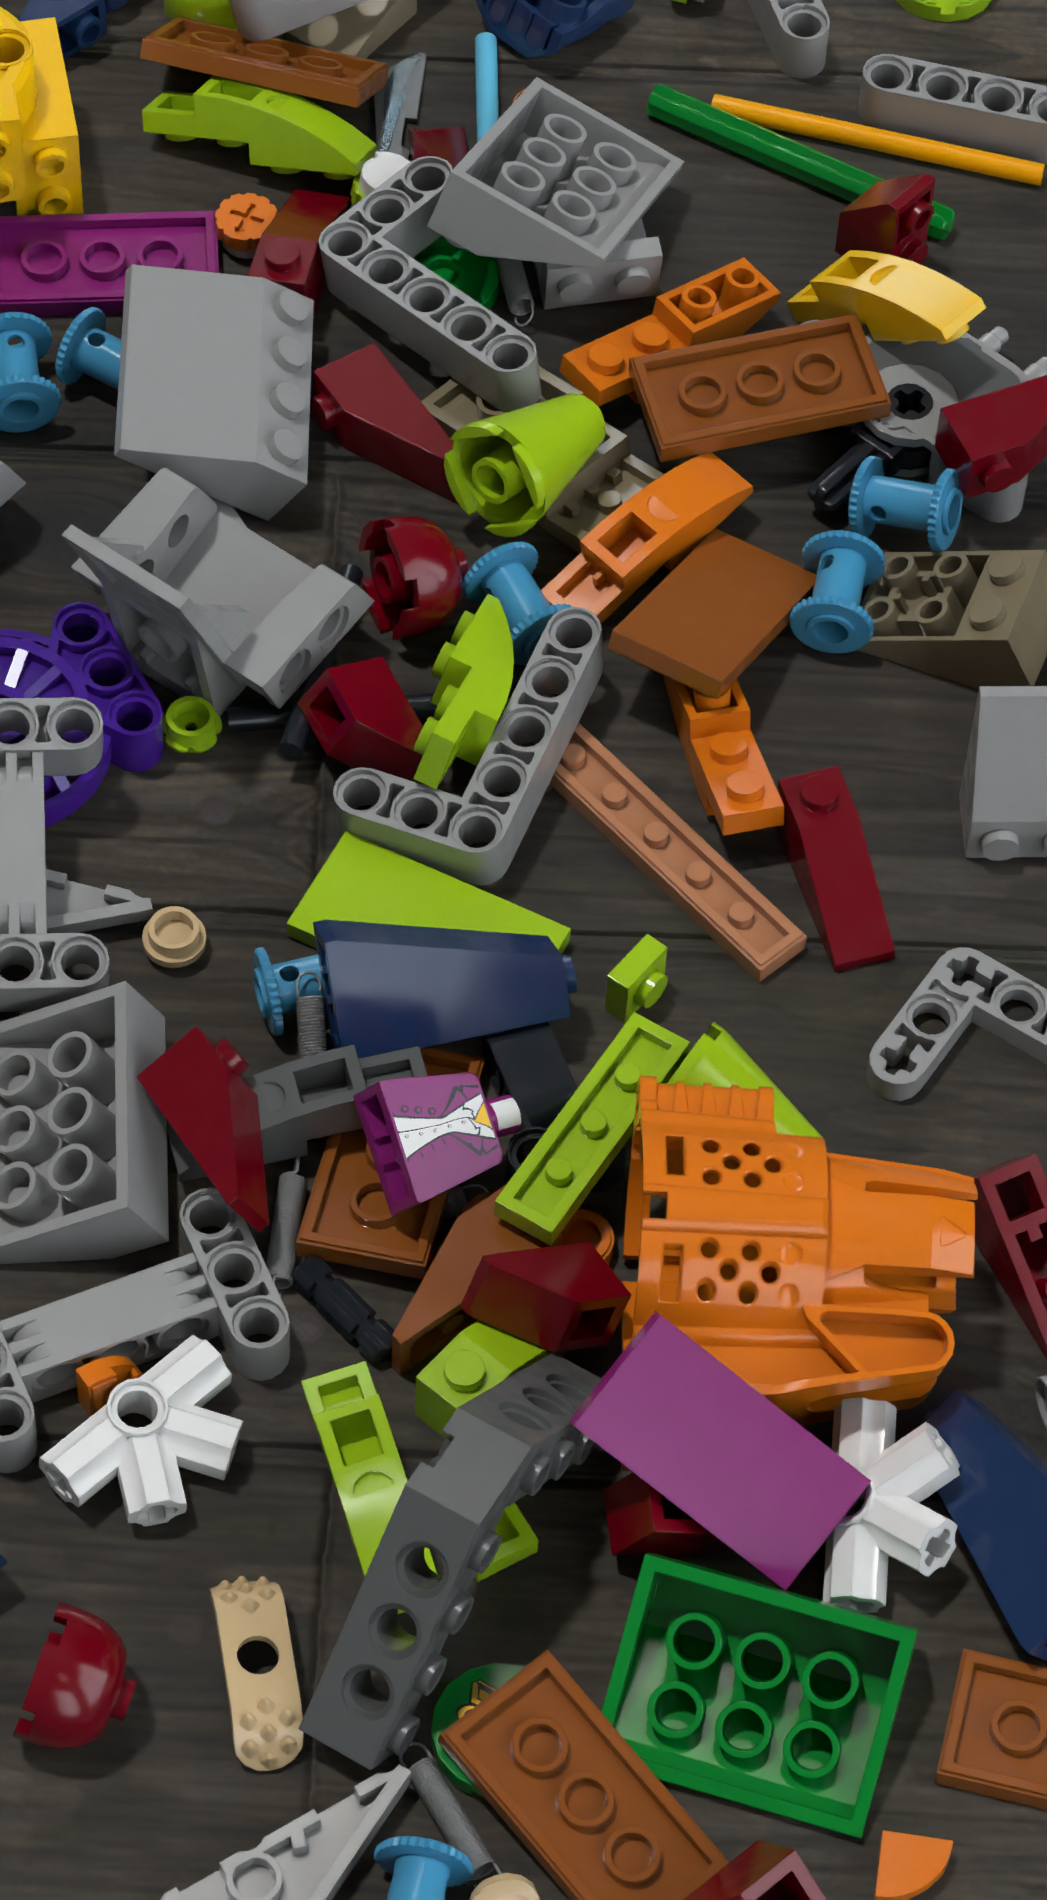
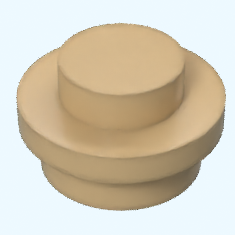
M179 906L162 908L151 917L143 929V949L146 955L160 966L167 968L185 967L200 958L205 950L206 931L204 925L186 908Z

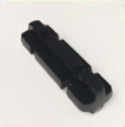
M314 1255L308 1257L302 1264L296 1267L292 1274L294 1287L308 1301L315 1299L318 1302L315 1308L350 1342L357 1341L360 1344L357 1349L371 1363L379 1365L392 1356V1334L394 1329L384 1319L376 1320L374 1316L377 1312L342 1278H334L332 1276L334 1270L321 1257Z

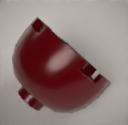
M391 516L370 520L362 530L359 552L370 550L372 578L362 579L361 586L362 590L375 600L368 608V611L377 629L380 632L392 630V640L415 637L435 630L454 613L459 602L462 583L468 572L467 560L463 551L460 548H455L450 537L432 521L414 516Z
M59 1602L53 1621L65 1625L63 1634L51 1630L49 1632L22 1710L34 1713V1719L30 1721L20 1717L13 1737L38 1746L64 1750L83 1747L97 1739L108 1724L110 1717L124 1721L137 1680L124 1676L127 1664V1651L121 1636L108 1622L86 1610Z

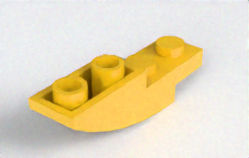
M849 250L812 279L809 285L786 302L796 322L825 320L856 313L860 324L867 325L874 341H901L904 345L917 341H936L938 344L952 342L963 336L969 330L968 322L986 309L981 297L935 270L897 256L858 250Z

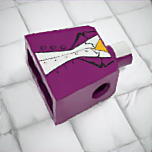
M473 1073L386 1079L373 1084L353 1096L391 1216L400 1214L501 1163L503 1153L498 1138L517 1133L521 1128L520 1110L513 1097L503 1095L485 1100L479 1079Z

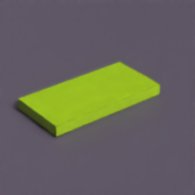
M345 831L286 923L287 936L316 949L313 922L321 920L548 936L561 955L570 941L571 928L348 831Z

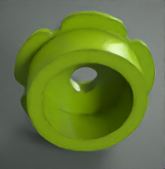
M198 696L181 697L170 704L163 716L164 734H166L165 742L170 748L180 753L205 752L211 749L217 742L216 734H219L222 730L221 718L215 712L211 703L204 698ZM187 728H197L195 731L186 730Z

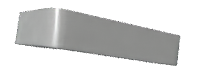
M894 54L876 55L865 63L861 80L858 115L866 125L1047 165V86Z
M425 156L417 158L404 166L321 232L318 242L327 289L332 295L494 407L504 412H509L536 404L541 395V382L535 343L527 335L413 259L442 236L427 227L447 179L453 170L452 165L440 157Z
M569 607L558 611L548 621L462 797L438 789L435 790L431 787L372 768L359 767L350 769L339 777L333 789L341 835L343 836L345 831H348L469 884L482 886L492 884L502 878L516 854L603 673L605 659L600 620L596 615L585 608ZM576 645H578V646H583V647H581V648H576V649L569 648V647H571V646H576ZM549 694H560L552 698L544 697ZM525 743H537L536 745L530 747L520 746ZM503 792L513 793V794H511L510 796H506V797H496V796H495V795H497L498 793H503ZM364 805L373 806L366 810H354ZM423 823H425V824H431V825L428 826L427 828H422V829H414V828H412V827H414V826H416V825H418V824H423ZM479 842L490 843L480 848L469 847Z

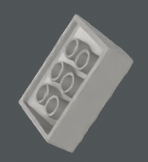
M536 77L451 171L427 227L443 235L453 246L467 249L477 256L600 269L679 173L685 161Z
M132 264L126 270L114 456L154 473H157L164 467L168 468L200 488L206 495L269 521L307 485L314 300L263 277Z
M979 686L959 793L965 858H987L993 861H1003L1013 857H1047V686Z
M126 981L0 1022V1264L113 1259L169 1241L167 1119L137 1079V1076L166 1052L165 1017Z

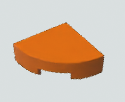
M112 1355L91 1361L76 1369L78 1401L89 1417H91L107 1404L110 1393L118 1384L127 1379L139 1378L143 1374L127 1356Z
M883 1830L880 1839L874 1900H909L927 1890L943 1875L950 1858L953 1841Z

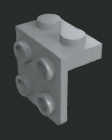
M641 218L600 269L534 262L544 310L658 295L663 258L659 237H646Z

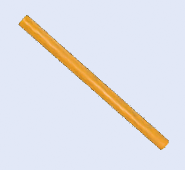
M714 94L711 105L765 128L1041 186L1045 164L720 94Z

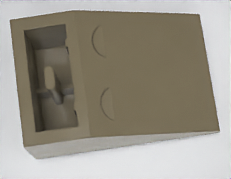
M1046 550L884 552L885 571L882 573V577L878 578V581H873L870 584L861 604L863 610L868 611L867 614L872 616L871 620L874 621L873 637L858 651L979 690V686L1035 685L1047 656Z

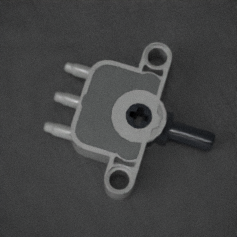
M820 320L805 321V322L802 323V324L810 323V322H815V321H820ZM996 326L989 333L983 334L978 340L966 332L960 338L946 344H938L936 341H917L904 345L901 341H874L871 333H869L865 337L891 401L890 416L844 425L847 428H851L848 451L809 486L807 496L814 502V508L822 513L835 511L850 497L857 469L862 461L869 456L880 458L882 466H884L885 477L900 476L910 478L928 474L927 481L930 484L937 483L940 474L947 468L934 447L940 408L1047 375V357H1041L1036 363L1030 364L1022 371L1017 365L998 353L1002 348L1001 346L1009 339L1007 330L1000 326ZM1029 473L1020 482L1011 484L1002 491L995 493L986 492L967 499L963 495L962 506L989 522L1002 523L1010 521L1017 517L1022 510Z

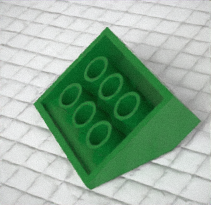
M646 1553L601 1713L659 1780L862 1838L920 1629L657 1553Z

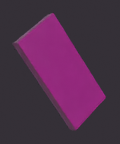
M216 210L0 216V313L23 312L36 317L77 316L88 308L96 307L102 310L105 315L123 314L126 270L132 264L219 273L218 235L215 226Z
M656 1311L569 1420L578 1430L785 1591L871 1482L860 1471Z

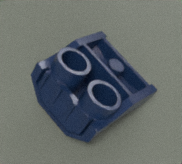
M476 0L487 30L528 59L558 53L562 47L588 36L608 21L622 17L633 7L635 0Z

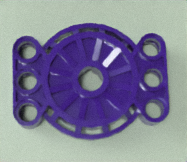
M75 602L61 608L54 616L50 638L34 632L7 628L0 629V698L75 697L86 699L98 708L103 719V753L100 762L94 769L88 773L73 776H44L45 828L73 814L94 795L109 771L110 763L127 771L140 772L157 765L164 753L163 712L160 702L107 615L100 607L88 602ZM71 730L65 732L60 737L70 743H80L88 739L89 735L83 731ZM7 731L0 734V741L5 744H16L26 738L25 735L16 731Z

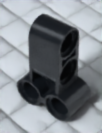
M548 1022L496 1032L481 1037V1050L483 1057H485V1067L497 1097L503 1095L513 1097L521 1114V1128L517 1133L513 1134L514 1136L509 1140L507 1147L505 1185L510 1181L578 1089ZM627 1142L590 1192L607 1191L615 1187L623 1178Z

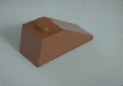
M505 1186L493 1194L485 1192L474 1197L466 1204L454 1222L392 1334V1368L399 1376L450 1343L461 1331L478 1321V1319L467 1315L460 1305L483 1255L550 1247L547 1243L494 1215L495 1200ZM559 1236L551 1246H559Z

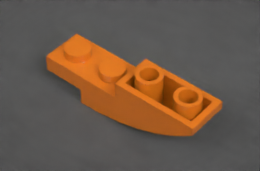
M743 257L657 296L651 315L563 354L559 372L598 407L625 394L638 404L639 400L628 372L629 358L742 336L779 301L781 292Z
M712 452L698 455L682 463L629 498L580 540L581 553L541 590L550 605H557L558 603L562 605L565 603L566 605L570 604L571 607L585 608L593 612L601 624L660 567L664 565L668 570L673 569L754 492L753 486Z
M663 675L682 748L706 815H715L723 836L784 825V804L751 732L750 708L737 679L718 699H714Z

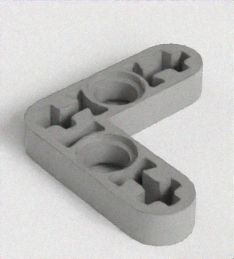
M958 947L947 951L939 958L873 1045L867 1066V1082L871 1090L878 1096L890 1101H903L912 1098L921 1090L971 1022L1047 1065V1027L1045 1034H1040L1047 1018V989L975 949ZM965 973L974 977L973 982L967 980L962 986L952 982L953 978L960 979ZM991 987H995L990 1003H985L983 1001L984 995L988 997ZM1010 1000H1021L1033 1008L1035 1016L1026 1021H1014L1003 1014L1000 1006ZM923 1013H934L945 1020L948 1028L936 1035L926 1034L918 1030L912 1020L917 1015ZM906 1046L912 1050L907 1071L900 1069L895 1075L885 1071L886 1065L893 1067L904 1055Z

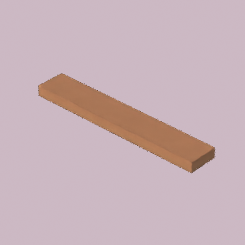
M578 723L549 784L758 982L765 979L803 951L806 947L807 936L590 732ZM525 743L520 746L530 747L536 745L537 743Z

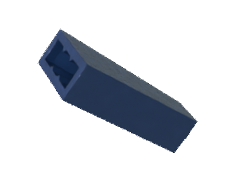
M339 920L313 922L331 1042L335 1049L354 1044L358 1059L416 1046L424 1048L571 1017L568 994L577 992L575 969L569 955L562 956L548 936Z
M954 1389L948 1397L934 1403L922 1420V1424L927 1422L938 1431L943 1440L952 1449L961 1466L958 1468L960 1475L937 1491L954 1523L958 1525L957 1529L1019 1644L1029 1654L1047 1661V1465L982 1402Z

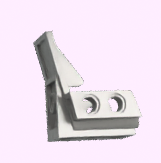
M165 467L154 475L99 537H91L72 524L62 534V537L79 556L71 568L91 591L105 596L113 627L140 671L180 697L198 696L204 698L211 703L219 716L222 715L246 686L265 696L269 703L280 709L375 601L358 585L329 567L321 564L315 569L311 568L217 509L216 503L200 488Z

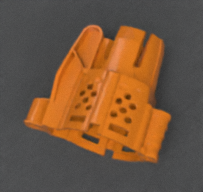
M639 1076L635 1097V1118L622 1259L639 1260L637 1282L622 1281L631 1294L630 1300L621 1316L622 1352L656 1311L801 1426L834 1421V1406L840 1405L842 1399L864 1397L871 1400L887 1401L894 1405L897 1410L914 1408L926 1399L937 1381V1376L940 1375L953 1355L955 1346L953 1331L948 1323L937 1314L952 1313L956 1310V1277L974 1279L975 1204L974 1202L967 1201L977 1200L978 1198L974 1178L945 1169L826 1152L824 1138L778 1134L774 1122L773 1087L759 1086L758 1089L740 1088L739 1085H731L730 1088L713 1087L711 1083L696 1086L685 1085L684 1082L676 1081L675 1084L657 1083V1077ZM651 1195L667 1198L665 1219L649 1218ZM621 1463V1471L629 1472L630 1469Z

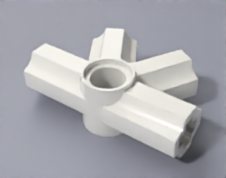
M192 1335L141 1377L127 1379L118 1384L110 1393L105 1406L40 1457L39 1467L53 1490L65 1502H71L79 1507L117 1476L128 1523H138L144 1527L167 1523L173 1517L185 1513L187 1502L178 1467L224 1481L242 1430L243 1420L201 1408L231 1383L232 1374L226 1367L222 1355L206 1339L202 1340ZM129 1413H139L148 1417L152 1423L145 1427L135 1428L126 1425L120 1418Z
M859 1397L842 1399L840 1405L834 1406L832 1450L870 1479L871 1482L826 1539L823 1601L863 1613L878 1612L879 1608L886 1606L889 1556L927 1577L936 1569L946 1566L956 1548L955 1532L958 1525L920 1504V1502L960 1475L958 1468L961 1466L952 1449L943 1440L938 1431L927 1422L895 1443L897 1408L887 1401ZM865 1497L861 1509L854 1514L859 1501Z

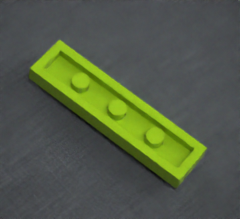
M634 1012L496 1198L494 1215L551 1246L633 1134L636 1087L639 1076L657 1077V1083L667 1084L689 1054L690 1041Z

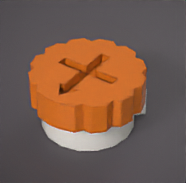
M238 193L231 195L230 199H224L219 204V209L215 212L216 233L218 239L222 240L224 249L237 258H254L262 233L277 214L275 205L270 204V200L266 197L257 196L255 193H246L244 195Z

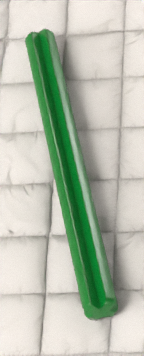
M664 84L656 85L648 98L646 112L650 116L851 203L876 182L885 180ZM933 200L934 214L929 222L927 235L937 240H945L954 226L956 212L953 208Z

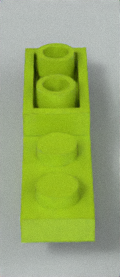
M215 75L195 93L163 91L142 110L143 132L165 134L166 139L177 142L189 141L195 138L216 139L219 145L225 147H239L249 143L250 165L269 166L273 172L279 174H293L307 170L323 172L324 176L329 179H349L357 176L361 172L364 163L374 158L375 151H377V144L354 126L329 110L303 97Z
M487 594L476 614L467 610L464 611L450 643L445 642L431 671L432 676L440 679L431 703L437 705L433 718L429 717L425 722L413 751L423 755L414 780L435 790L438 788L455 757L475 766L478 765L509 696L514 668L513 641L508 620L500 600L490 594Z
M363 1361L302 1380L301 1383L339 1498L348 1532L363 1577L365 1578L403 1488L407 1483V1478L379 1394L375 1390L367 1363ZM425 1548V1561L428 1567L437 1574L430 1549ZM398 1609L397 1614L404 1613L405 1611Z

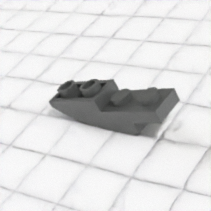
M353 1044L287 1062L245 1078L258 1095L264 1164L296 1158L298 1155L299 1157L308 1155L307 1140L362 1129L363 1126L353 1096L382 1080L428 1076L419 1046L358 1059L355 1045ZM167 1121V1135L179 1182L207 1177Z

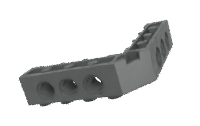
M551 1353L456 1409L442 1430V1436L445 1437L438 1456L431 1459L429 1465L421 1461L403 1488L299 1726V1730L369 1770L375 1768L392 1754L399 1757L404 1754L413 1741L420 1725V1719L414 1716L413 1713L421 1695L428 1696L433 1691L445 1670L447 1658L440 1655V1652L448 1634L455 1635L461 1629L472 1609L474 1597L467 1594L476 1572L482 1574L488 1568L500 1546L501 1535L494 1531L503 1510L526 1494L534 1496L543 1483L552 1478L557 1481L572 1464L575 1463L580 1466L595 1449L604 1450L569 1422L601 1381L600 1377L555 1353ZM425 1548L433 1550L441 1558L444 1566L443 1576L436 1574L428 1567L424 1557ZM398 1609L405 1611L412 1617L417 1629L416 1636L408 1634L401 1627L398 1621ZM371 1670L378 1672L385 1678L389 1685L390 1696L383 1695L375 1688L371 1679Z

